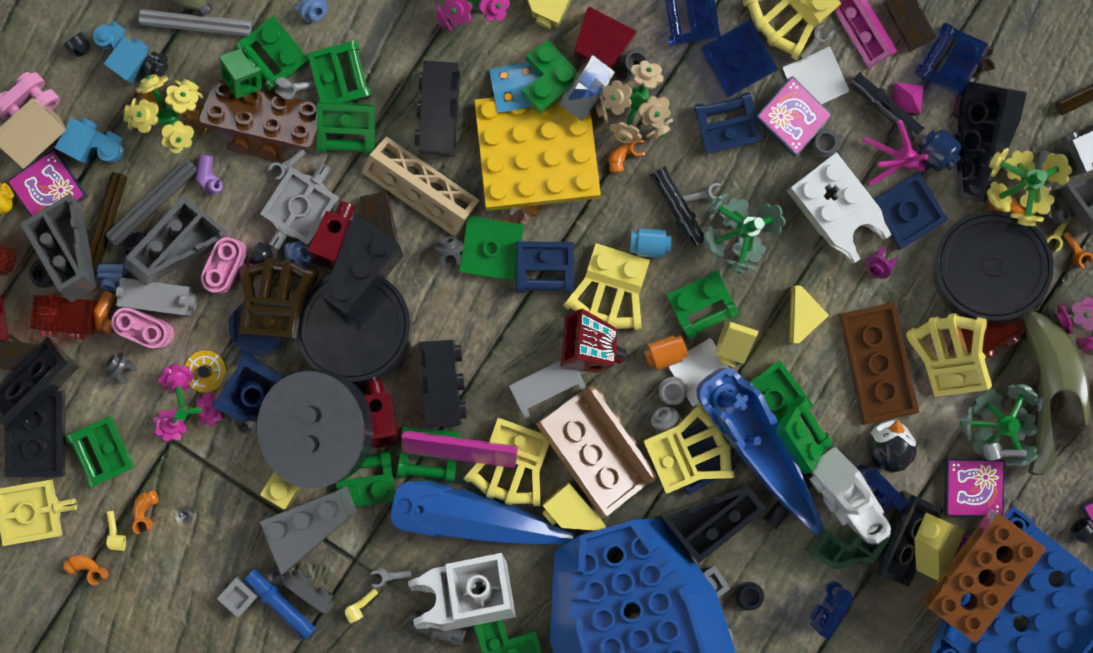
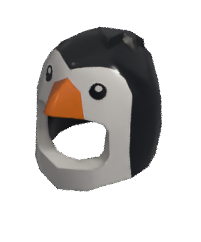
M899 420L881 421L876 424L869 434L867 441L868 455L876 467L892 474L904 471L915 460L917 454L916 441L909 429Z

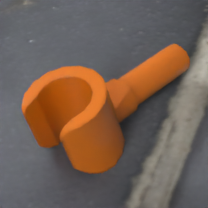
M1070 231L1064 233L1063 236L1074 253L1073 264L1085 269L1081 262L1084 256L1089 263L1093 264V254L1082 251Z

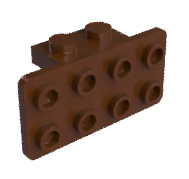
M217 80L213 83L199 117V123L203 127L226 132L227 150L238 154L260 157L268 161L283 162L285 146L301 150L311 149L317 133V103L293 97L291 99H284L279 94L263 90L236 99L226 83Z

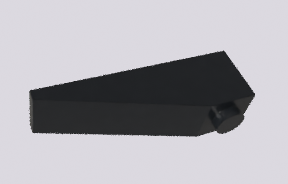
M960 79L954 104V117H957L958 134H955V139L961 144L959 152L961 159L957 163L958 197L986 203L988 198L987 191L991 188L990 184L995 182L998 175L997 172L995 177L990 176L993 170L989 167L990 158L994 157L996 152L1002 154L1004 149L1009 148L1021 120L1027 92Z

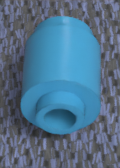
M638 228V231L631 230L630 253H636L638 257L664 258L665 253H670L671 236H666V230Z

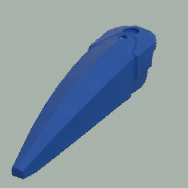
M719 368L705 377L696 389L697 399L714 426L726 437L737 454L769 492L811 533L816 536L824 531L820 515L800 468L775 431L779 423L775 415L771 413L761 392L751 382L743 379L737 371L731 368Z
M429 480L408 481L401 484L396 490L391 510L392 523L398 529L436 538L443 536L511 544H566L579 535L567 528H561L558 524L552 525L547 519L517 507L505 505V503L491 500L464 489H452L450 486Z

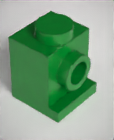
M241 49L219 56L220 76L236 99L262 89L260 67H255L253 61L250 58L247 59Z

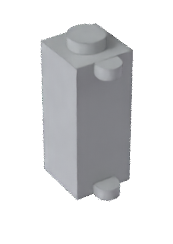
M120 278V284L116 290V297H118L117 306L191 316L192 310H196L198 295L194 293L195 288L157 282L145 285L140 280Z
M560 360L509 385L526 419L530 417L528 408L577 384L581 391L586 389L581 375L586 374L585 371L560 367Z

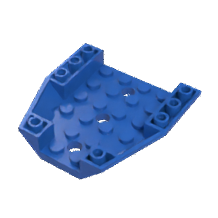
M1012 505L1004 517L1047 549L976 643L944 619H941L929 653H1093V571L1035 526L1036 523ZM1004 546L997 549V559L1004 555ZM987 569L980 572L978 576L979 582H983L987 578ZM1053 571H1060L1062 574V581L1057 586H1051L1048 580L1049 575ZM970 593L962 596L961 605H966L969 602ZM1019 615H1024L1027 619L1026 627L1022 630H1015L1013 627L1014 619Z
M663 518L627 521L580 535L554 550L550 643L553 653H736L716 590ZM612 549L621 550L624 554L622 561L616 564L609 562L607 559L609 551ZM635 604L640 608V615L636 619L631 620L624 616V609L627 605Z

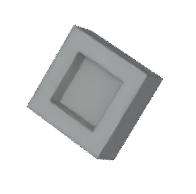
M237 576L217 600L239 618L258 595Z

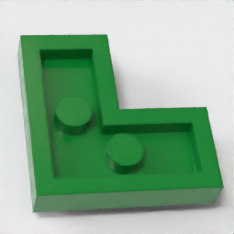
M549 40L526 54L527 63L539 74L540 78L524 88L522 96L539 115L558 103L575 81L574 76L578 73Z
M503 620L474 625L482 653H543L536 630L508 638Z

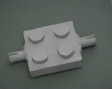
M321 162L313 176L302 174L293 167H290L260 213L278 229L269 242L271 246L279 250L287 236L298 238L310 246L325 212H332L340 200L338 196L328 191L322 183L331 170L330 167Z

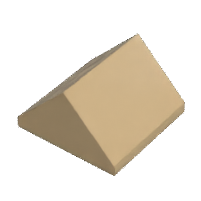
M32 98L0 127V148L24 169L63 134L66 128L58 114Z

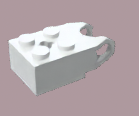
M837 152L786 190L828 244L843 253L852 263L860 260L853 243V234L857 227H868L883 240L891 236L889 229L885 225L880 207ZM825 187L833 191V200L832 198L826 199L824 197L826 194Z
M836 447L822 455L814 471L811 473L813 476L809 480L819 493H822L824 497L822 501L831 513L834 512L843 526L849 524L868 543L878 544L888 537L891 527L882 515L884 511L860 471ZM879 525L883 526L882 530L875 535H869V533L875 531L879 527Z
M502 553L445 564L443 567L433 568L422 576L408 581L409 588L412 591L436 594L434 607L420 617L413 619L416 629L433 628L448 631L516 617L507 561ZM480 587L486 589L482 594L477 595L480 592Z

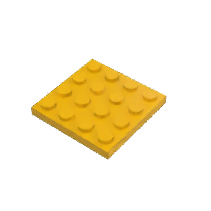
M495 97L475 99L487 211L601 198L591 111H589L583 121L579 120L559 105V103L541 115L533 107L498 113Z

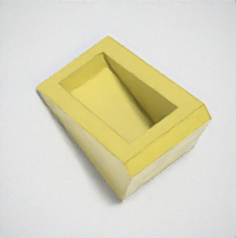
M791 286L789 343H800L829 315L802 286Z

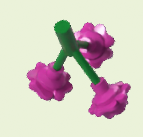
M170 365L163 368L162 375L158 377V382L162 383V389L172 390L176 393L179 406L177 410H160L158 417L153 419V424L155 425L154 433L156 436H162L164 442L169 440L179 441L181 439V434L187 431L184 421L188 414H197L201 424H208L210 427L215 426L217 421L222 420L224 417L223 412L212 407L216 394L212 395L211 392H206L202 398L197 399L196 408H189L184 404L182 391L189 388V383L194 378L188 366Z

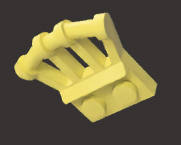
M742 0L744 7L748 6L754 23L753 28L757 32H762L768 39L766 42L770 47L775 46L791 54V58L798 60L813 29L841 5L839 0H782L763 17L758 3L763 0ZM790 5L797 14L776 32L769 23ZM802 19L807 23L798 44L783 38Z
M596 243L585 279L563 306L567 310L571 308L574 312L581 308L585 309L616 329L634 328V331L642 330L639 294L650 260ZM593 281L598 283L591 309H589L578 298ZM605 286L617 289L609 316L598 313ZM624 292L631 293L633 317L617 318Z
M957 313L949 314L947 318L942 319L936 316L929 318V321L919 328H912L907 331V339L925 363L934 397L985 391L992 387L985 363L986 356L982 352L983 338L987 326L985 318L971 319L961 317ZM961 328L973 331L971 353L967 352ZM949 329L956 355L949 356L942 330ZM931 334L938 358L933 355L923 341V338Z
M700 403L677 426L643 440L666 494L700 479L735 478V470H732L731 449L733 447L726 437L714 426ZM697 417L708 427V429L683 439L681 434ZM713 436L717 446L691 458L687 446ZM720 454V470L697 471L696 464Z
M498 417L490 442L518 447L516 461L518 467L509 491L497 487L504 468L503 466L496 467L491 484L478 474L485 465L482 463H476L463 479L467 483H473L486 495V498L491 500L493 497L505 501V505L533 504V507L541 506L539 472L549 442L541 432ZM525 467L532 469L533 492L516 493Z

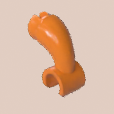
M642 139L636 140L635 143L623 144L612 151L608 158L609 171L611 173L622 172L624 170L623 162L628 154L632 153L635 157H643L646 153H636L633 147L638 143H645V141Z
M154 490L144 491L135 500L133 506L135 522L132 529L136 534L141 533L139 522H144L148 531L153 527L152 520L144 517V513L150 506L156 505L159 502L158 495Z
M73 555L63 563V569L68 574H74L77 570L89 571L87 580L91 585L99 584L95 578L96 572L103 579L108 578V571L103 567H99L94 560L87 556Z

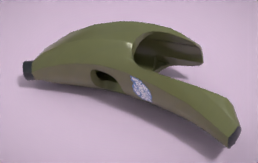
M1034 311L1022 320L1034 362L1040 368V383L1037 387V399L1039 400L1037 404V430L1034 445L1037 448L1036 453L1038 457L1030 463L1028 473L1044 475L1056 463L1050 414L1051 398L1062 390H1069L1075 393L1080 400L1084 425H1090L1092 398L1087 370L1077 346L1063 328L1046 316Z

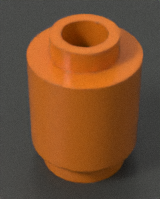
M671 335L647 344L649 350L644 351L649 367L655 366L657 371L681 363L683 358L689 357L681 335L677 337Z

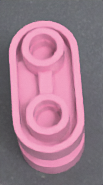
M26 72L16 80V85L11 90L0 94V118L12 117L32 98L50 110H54L61 99L52 89L42 91L46 82L37 72L31 74Z
M229 237L222 238L216 242L201 274V282L205 289L214 293H227L234 288L240 275L239 267L244 265L248 258V250L243 242Z
M121 308L112 317V327L117 334L145 347L164 348L170 345L174 339V329L169 322L143 310Z

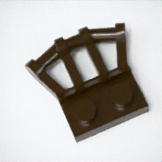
M266 258L265 261L251 266L249 264L241 265L239 271L244 292V303L239 334L243 336L296 340L300 313H303L302 302L309 289L317 282L319 272L313 268L306 269L295 263L294 259H285L282 262L277 261L275 258ZM276 272L281 273L277 299H270L273 277ZM262 274L259 296L257 298L252 280L254 276ZM295 275L301 278V281L291 300H289L292 276Z

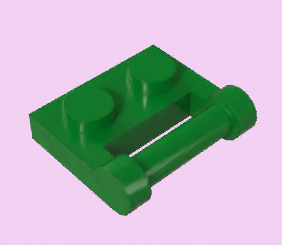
M271 16L234 46L235 50L241 49L245 57L253 61L255 67H260L261 77L266 82L264 85L270 92L279 87L275 83L278 78L284 77L288 80L309 63V58L274 16ZM259 42L282 70L277 75L271 72L252 47Z
M350 41L307 53L321 102L350 103L373 96L371 88L367 87L357 52L360 50L358 41ZM343 54H347L356 90L348 92L338 57Z
M318 102L317 153L347 151L365 152L366 155H370L376 148V105ZM327 133L365 135V141L328 139Z
M718 270L666 294L688 341L695 338L697 333L728 318L733 320L740 316ZM722 300L725 308L690 324L687 316Z
M800 396L790 403L775 431L802 473L806 474L814 471L824 450L831 446L833 441L828 433H824L808 408L809 403L804 396Z
M108 416L65 436L68 445H72L87 478L85 483L88 489L136 467L113 416ZM85 437H88L103 470V473L99 475L82 441Z
M403 426L402 433L413 431L457 438L460 436L458 431ZM401 438L397 477L406 478L407 475L446 479L445 482L454 483L457 460L446 459L448 460L447 468L408 464L409 456L436 459L446 458L404 453L402 451Z
M382 451L381 455L367 456L365 462L359 468L382 466L384 474L350 478L336 483L337 489L345 486L348 487L355 507L394 501L396 489L390 451Z

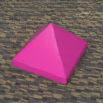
M895 83L893 101L907 113L921 114L924 86Z

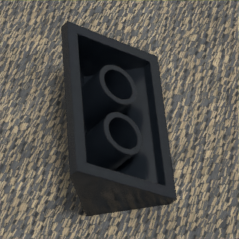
M48 336L0 383V423L5 427L19 429L79 368Z
M902 491L888 522L891 527L890 535L879 542L868 568L880 576L909 586L916 572L914 539L926 513L940 519L944 509Z

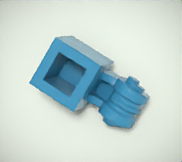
M113 20L109 25L98 26L93 33L95 43L106 50L114 49L104 64L134 85L144 72L142 70V63L149 55L146 53L149 47L136 37L133 41H130L124 36L127 31Z
M84 117L81 118L80 122L70 118L65 127L66 131L61 135L55 148L86 164L91 160L95 150H97L99 158L103 161L117 163L123 157V148L121 146L123 138L108 130L105 135L96 131L98 125Z

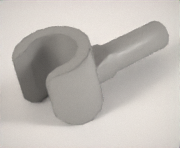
M826 23L816 28L815 38L800 55L803 59L806 60L821 42H826L833 37L834 30L830 32L828 37L821 35V29Z
M280 77L275 81L282 88L275 92L284 99H291L296 91L316 88L315 81L291 83L284 77Z
M300 149L283 163L271 164L268 171L275 170L277 166L281 167L282 173L275 179H283L289 168L306 154L305 151Z
M714 183L704 191L682 197L685 202L699 199L713 201L715 196L711 193L712 188L722 185Z
M998 441L987 443L983 446L985 457L990 461L1002 457H1026V450H1001Z
M379 568L370 573H378L382 576V582L371 584L377 588L383 586L387 581L412 578L411 571L387 572L385 569Z

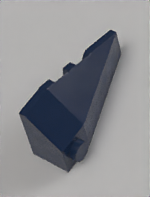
M240 349L223 377L212 407L236 420L257 422L259 410L265 396L276 383L286 376Z

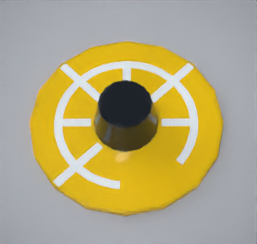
M202 350L196 352L188 358L185 366L190 367V373L194 375L189 385L198 392L216 390L220 387L226 373L223 359L212 351Z

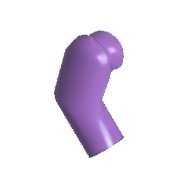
M199 155L196 181L206 193L216 195L222 191L223 183L212 172L214 157Z

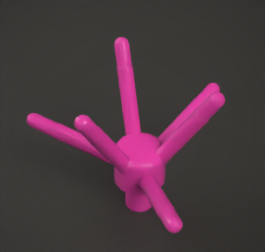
M902 120L897 121L904 146L899 151L868 137L863 138V142L895 156V160L878 162V167L890 168L868 182L870 186L902 167L907 170L914 168L918 172H922L926 168V163L923 160H927L928 155H919L918 152L912 149Z

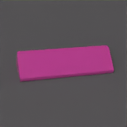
M839 0L841 5L834 12L868 68L873 67L897 52L896 47L867 0Z
M413 431L402 433V451L404 453L511 468L516 466L518 447L514 445Z

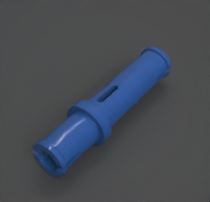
M256 568L243 580L261 598L259 601L262 604L266 603L303 641L316 629L277 591L279 587L276 585L272 586Z

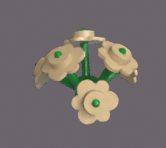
M642 61L640 65L632 66L631 74L635 77L634 82L638 84V87L631 90L630 86L622 85L620 81H614L612 85H607L603 89L605 101H603L601 94L599 100L595 103L594 111L597 112L598 117L604 116L605 123H608L607 109H611L614 114L620 115L624 112L625 108H631L626 124L618 122V124H611L609 127L616 139L623 143H635L636 140L639 141L642 138L639 134V129L632 126L637 111L643 116L642 122L645 125L651 124L656 128L646 135L647 138L653 135L656 139L661 136L666 137V133L671 130L668 125L674 120L671 118L664 123V118H668L671 114L668 109L669 100L666 97H659L658 99L655 96L650 97L648 89H654L657 84L663 82L662 68L658 64Z

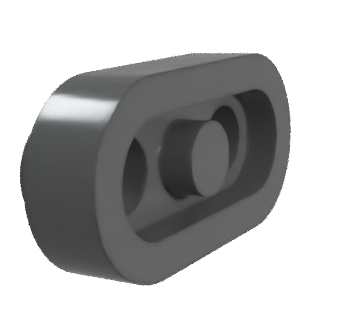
M288 571L282 579V583L311 606L324 614H328L335 605L332 600L333 594L321 586L319 588L309 583L311 579L302 571Z

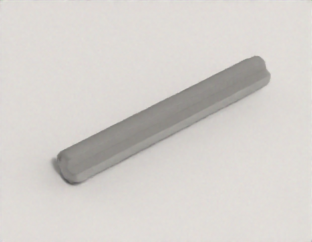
M147 9L140 10L138 18L139 24L146 26L246 37L252 33V22L247 20L211 16L201 17L200 15Z

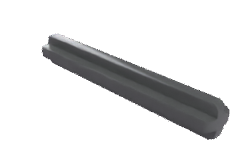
M188 159L181 162L107 232L106 237L115 246H119L197 172L196 166Z

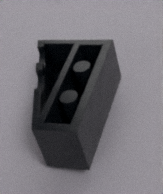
M423 60V73L419 74V90H422L421 101L417 102L416 113L417 118H420V130H415L414 146L419 147L420 154L455 157L461 70L456 62Z

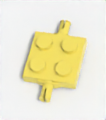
M53 479L0 488V534L2 546L61 536V512L77 510V505L66 506L77 503L76 499L58 501L55 495Z

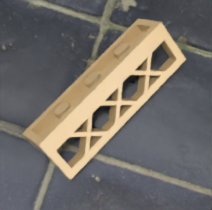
M387 136L369 155L361 172L453 236L458 234L464 222L480 201ZM387 148L396 155L397 159L388 158L382 153L383 150ZM407 167L416 168L419 170L420 175H413L407 170ZM430 183H438L443 187L444 191L435 190L431 187ZM454 199H461L469 206L464 210L454 202Z

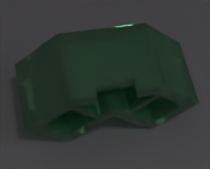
M824 529L819 535L812 537L804 550L833 570L848 566L875 562L890 538L886 537L878 544L868 543L852 529L843 542ZM876 529L869 533V535H875L880 531Z

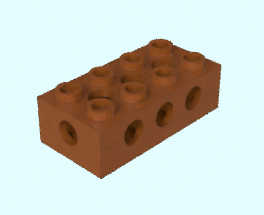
M990 510L921 603L976 643L1047 548L1000 513ZM1004 546V555L997 559V549ZM987 569V578L983 582H979L978 576L980 572ZM970 593L969 602L966 605H961L962 596Z

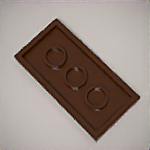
M896 302L838 314L862 425L920 413Z

